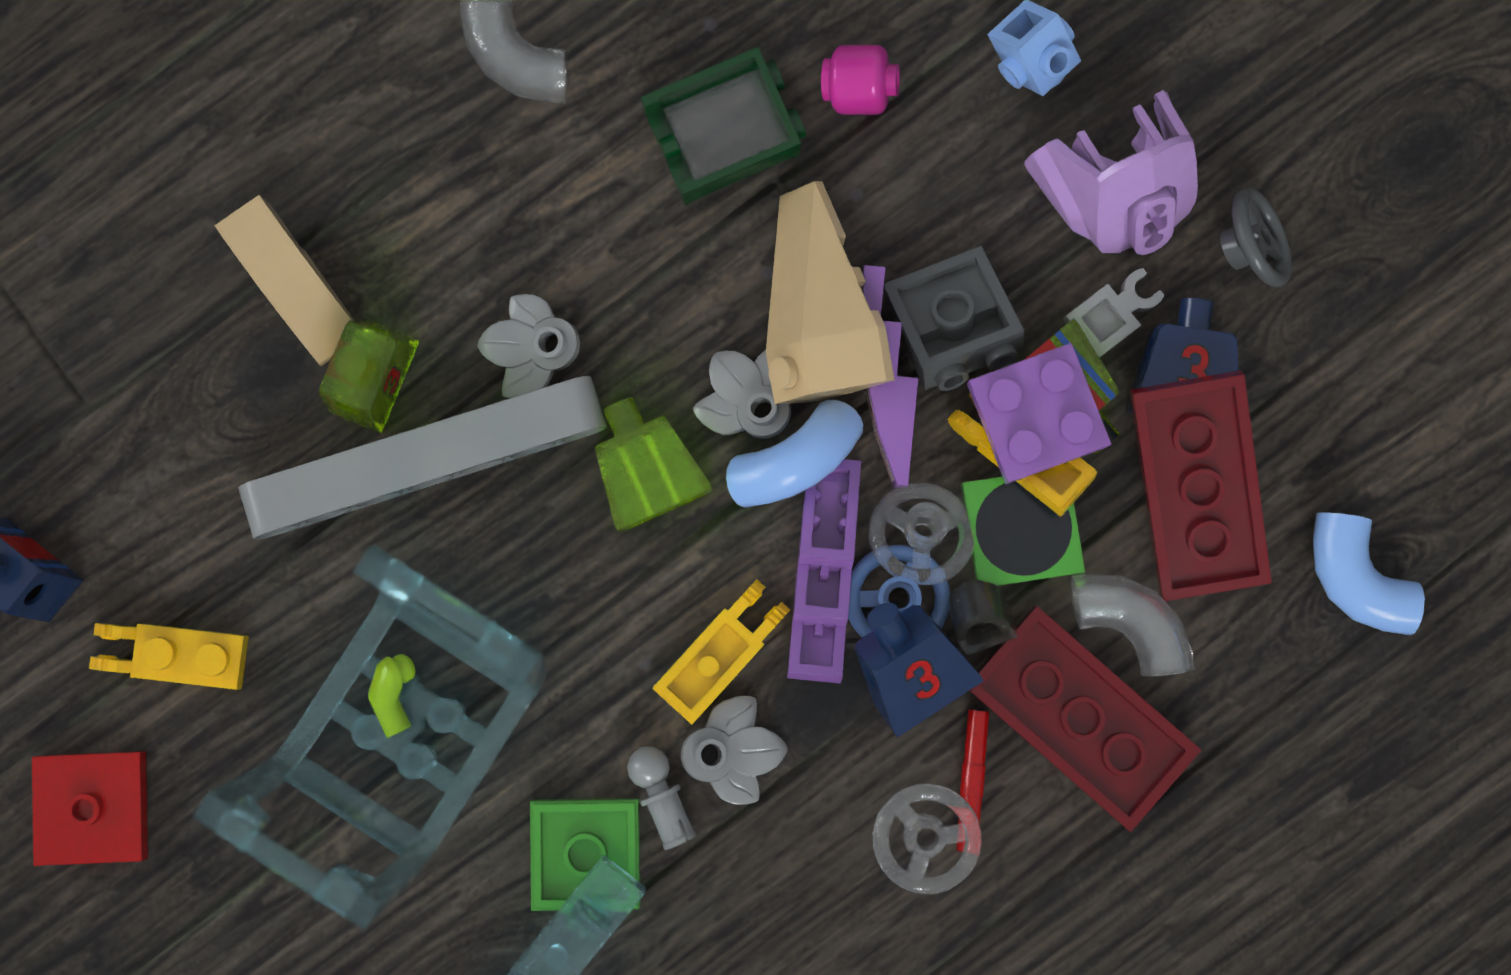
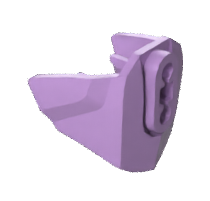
M1164 90L1154 94V110L1163 137L1141 104L1133 107L1136 121L1141 126L1138 134L1132 140V146L1136 154L1119 162L1101 156L1086 132L1082 130L1077 133V138L1071 149L1057 138L1047 142L1044 146L1033 152L1024 162L1030 175L1071 230L1091 240L1102 253H1121L1133 247L1137 254L1146 255L1160 249L1172 237L1174 227L1190 213L1195 204L1198 182L1197 160L1193 139L1171 104L1168 92Z

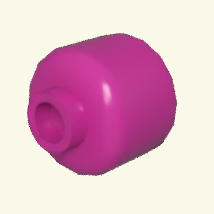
M840 45L834 50L831 58H824L821 71L823 101H830L834 111L839 114L878 115L885 111L889 96L899 95V64H890L886 49L880 45Z

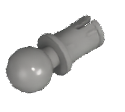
M652 746L640 747L629 758L627 764L628 776L635 785L646 788L649 796L639 802L641 806L647 805L663 842L664 850L671 849L687 842L686 839L690 840L696 837V833L687 818L677 791L681 789L680 785L675 784L669 787L667 785L666 779L670 770L667 756L658 748Z

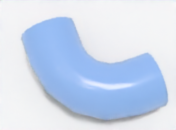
M825 400L819 403L806 423L786 440L767 449L735 456L730 460L726 474L727 487L732 499L742 507H751L793 497L816 485L840 465L863 433V422L860 415L845 402Z
M1316 513L1313 534L1315 572L1328 598L1356 622L1385 632L1404 635L1414 634L1419 628L1424 612L1425 598L1423 588L1418 582L1383 576L1374 568L1369 555L1372 520L1348 514Z

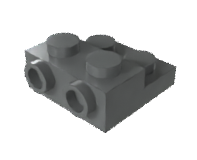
M982 246L884 283V295L896 321L902 323L901 332L904 336L905 348L925 390L937 385L941 391L956 389L968 380V373L988 366L990 371L1007 367L1018 360L1019 353L1024 352V329Z

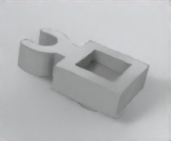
M1144 268L1132 272L1123 281L1119 295L1115 293L1109 284H1106L1063 318L1064 322L1095 361L1141 326L1132 312L1148 311L1163 299L1164 294L1161 290L1147 299L1141 298L1136 294V282L1147 274Z

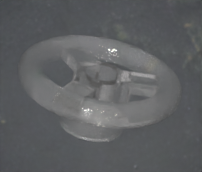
M910 483L906 488H896L890 491L876 505L869 523V540L876 559L892 576L910 578L917 585H934L954 577L965 567L974 549L975 531L973 523L968 517L966 506L956 495L934 484ZM911 499H928L941 504L948 512L945 513L941 507L930 502L916 504L908 513L897 506ZM886 522L904 532L907 542L913 547L912 567L905 565L891 553L885 539ZM915 526H927L931 530L932 535L927 537L921 536L917 533ZM958 527L959 542L955 553L943 565L930 569L931 549L942 542L947 531Z
M919 784L897 792L881 808L874 824L873 849L878 864L891 881L903 889L914 893L935 894L957 886L971 873L981 851V828L974 810L958 793L940 785ZM924 800L940 802L952 809L962 823L944 826L932 814H917L910 804ZM896 816L904 824L903 841L912 854L907 871L896 862L890 850L889 832ZM926 828L934 830L936 837L933 844L927 847L917 844V835L921 830ZM965 841L963 854L951 870L940 876L924 877L931 857L938 855L946 844Z

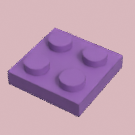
M1072 343L971 379L967 383L1006 485L1112 445Z

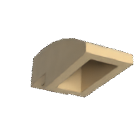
M260 195L214 225L254 282L319 365L322 366L332 359L339 339H342L349 345L357 342L343 333L345 326L362 338L365 336L307 252L299 246L271 204Z

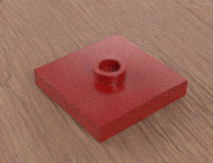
M146 751L56 754L32 757L33 866L138 862L148 859Z

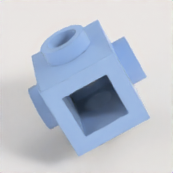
M1024 0L987 34L1002 61L998 65L1001 74L1017 89L1024 86L1044 96L1081 62L1072 43L1075 35L1069 24L1057 13L1029 0Z

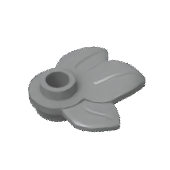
M532 294L512 296L509 303L510 320L499 321L489 326L477 344L478 349L486 359L498 366L506 367L502 385V395L506 398H513L547 387L554 371L568 367L577 358L579 353L580 339L575 327L568 321L555 317L548 302ZM556 334L558 338L557 347L553 351L547 352L545 348L546 342L551 335Z
M766 350L757 357L755 362L746 355L736 351L716 352L711 358L709 367L711 385L716 392L693 406L696 417L704 426L721 435H732L745 430L748 434L757 438H770L782 432L790 420L791 406L789 403L774 405ZM770 403L772 409L766 417L758 418L755 416V409L758 405Z
M752 696L732 697L714 706L710 711L705 728L693 731L685 739L681 749L683 767L691 777L699 781L710 782L719 798L738 805L750 804L759 800L760 791L756 776L776 768L783 760L788 749L785 742L775 733L763 727H754L757 702L756 698ZM708 744L713 745L718 754L716 761L711 765H706L701 758V752Z

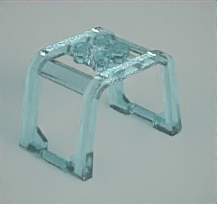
M372 545L366 551L353 572L378 589V598L367 618L289 737L270 759L240 777L209 791L194 814V819L239 847V850L245 851L312 895L315 900L321 901L363 930H366L416 878L429 861L522 719L547 675L542 653L500 627L497 622H492L424 578L421 573L415 572L375 545ZM395 618L510 692L486 729L465 715V708L460 701L451 697L441 698L421 685L420 678L415 673V677L412 680L403 683L399 695L401 704H406L404 710L412 727L389 738H386L376 714L365 715L343 701L360 673L372 680L376 665L381 661L372 654ZM426 718L429 726L434 731L439 733L452 732L475 747L458 775L436 761V754L429 745L411 743L414 737L419 736L423 732ZM330 719L351 731L353 741L358 747L365 750L375 749L397 763L398 770L404 777L409 779L423 778L445 792V795L421 831L306 756ZM286 781L398 854L399 857L376 878L338 864L329 871L328 875H325L260 832L270 818L260 809L256 802L276 790Z

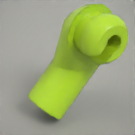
M398 654L393 658L385 657L376 665L368 691L369 702L386 738L412 727L399 700V695L403 683L412 680L415 677L416 670L410 657L404 654Z

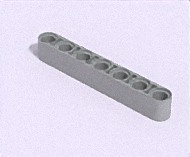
M582 376L258 478L240 485L238 489L253 539H263L581 439L606 429L607 425L592 377Z

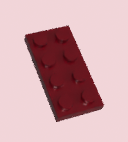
M1238 370L1130 390L1158 586L1163 602L1272 584L1245 375Z
M1033 606L979 668L977 672L984 681L969 690L1130 832L1133 831L1201 751L1197 745L1038 606Z

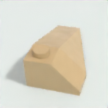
M814 181L783 194L779 200L766 343V357L774 405L821 402L894 381L886 326L879 310H870L861 289L866 283L860 267H852L843 248L846 235L822 181Z

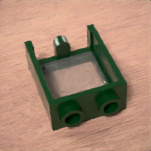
M759 47L640 97L644 114L685 206L700 197L793 157L795 159L800 157V139L806 137L804 126L794 107L786 110L779 91L785 89L780 71L773 59L765 62Z

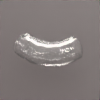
M460 0V16L466 47L489 79L517 97L547 103H566L567 60L565 49L536 47L524 40L515 27L513 0Z
M1083 574L1071 577L1072 601L1079 629L1093 627L1112 628L1124 634L1135 647L1141 676H1165L1195 670L1193 651L1182 620L1157 591L1125 576Z

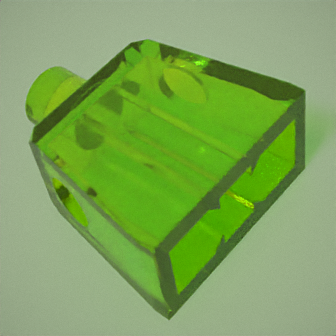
M632 397L618 401L603 410L615 437L595 446V451L613 522L618 532L623 533L713 492L709 481L665 416L658 417L644 424Z

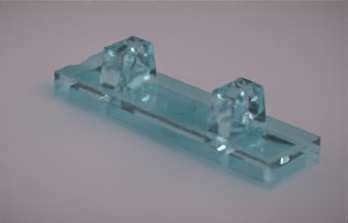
M603 854L506 975H580L644 896L646 887Z

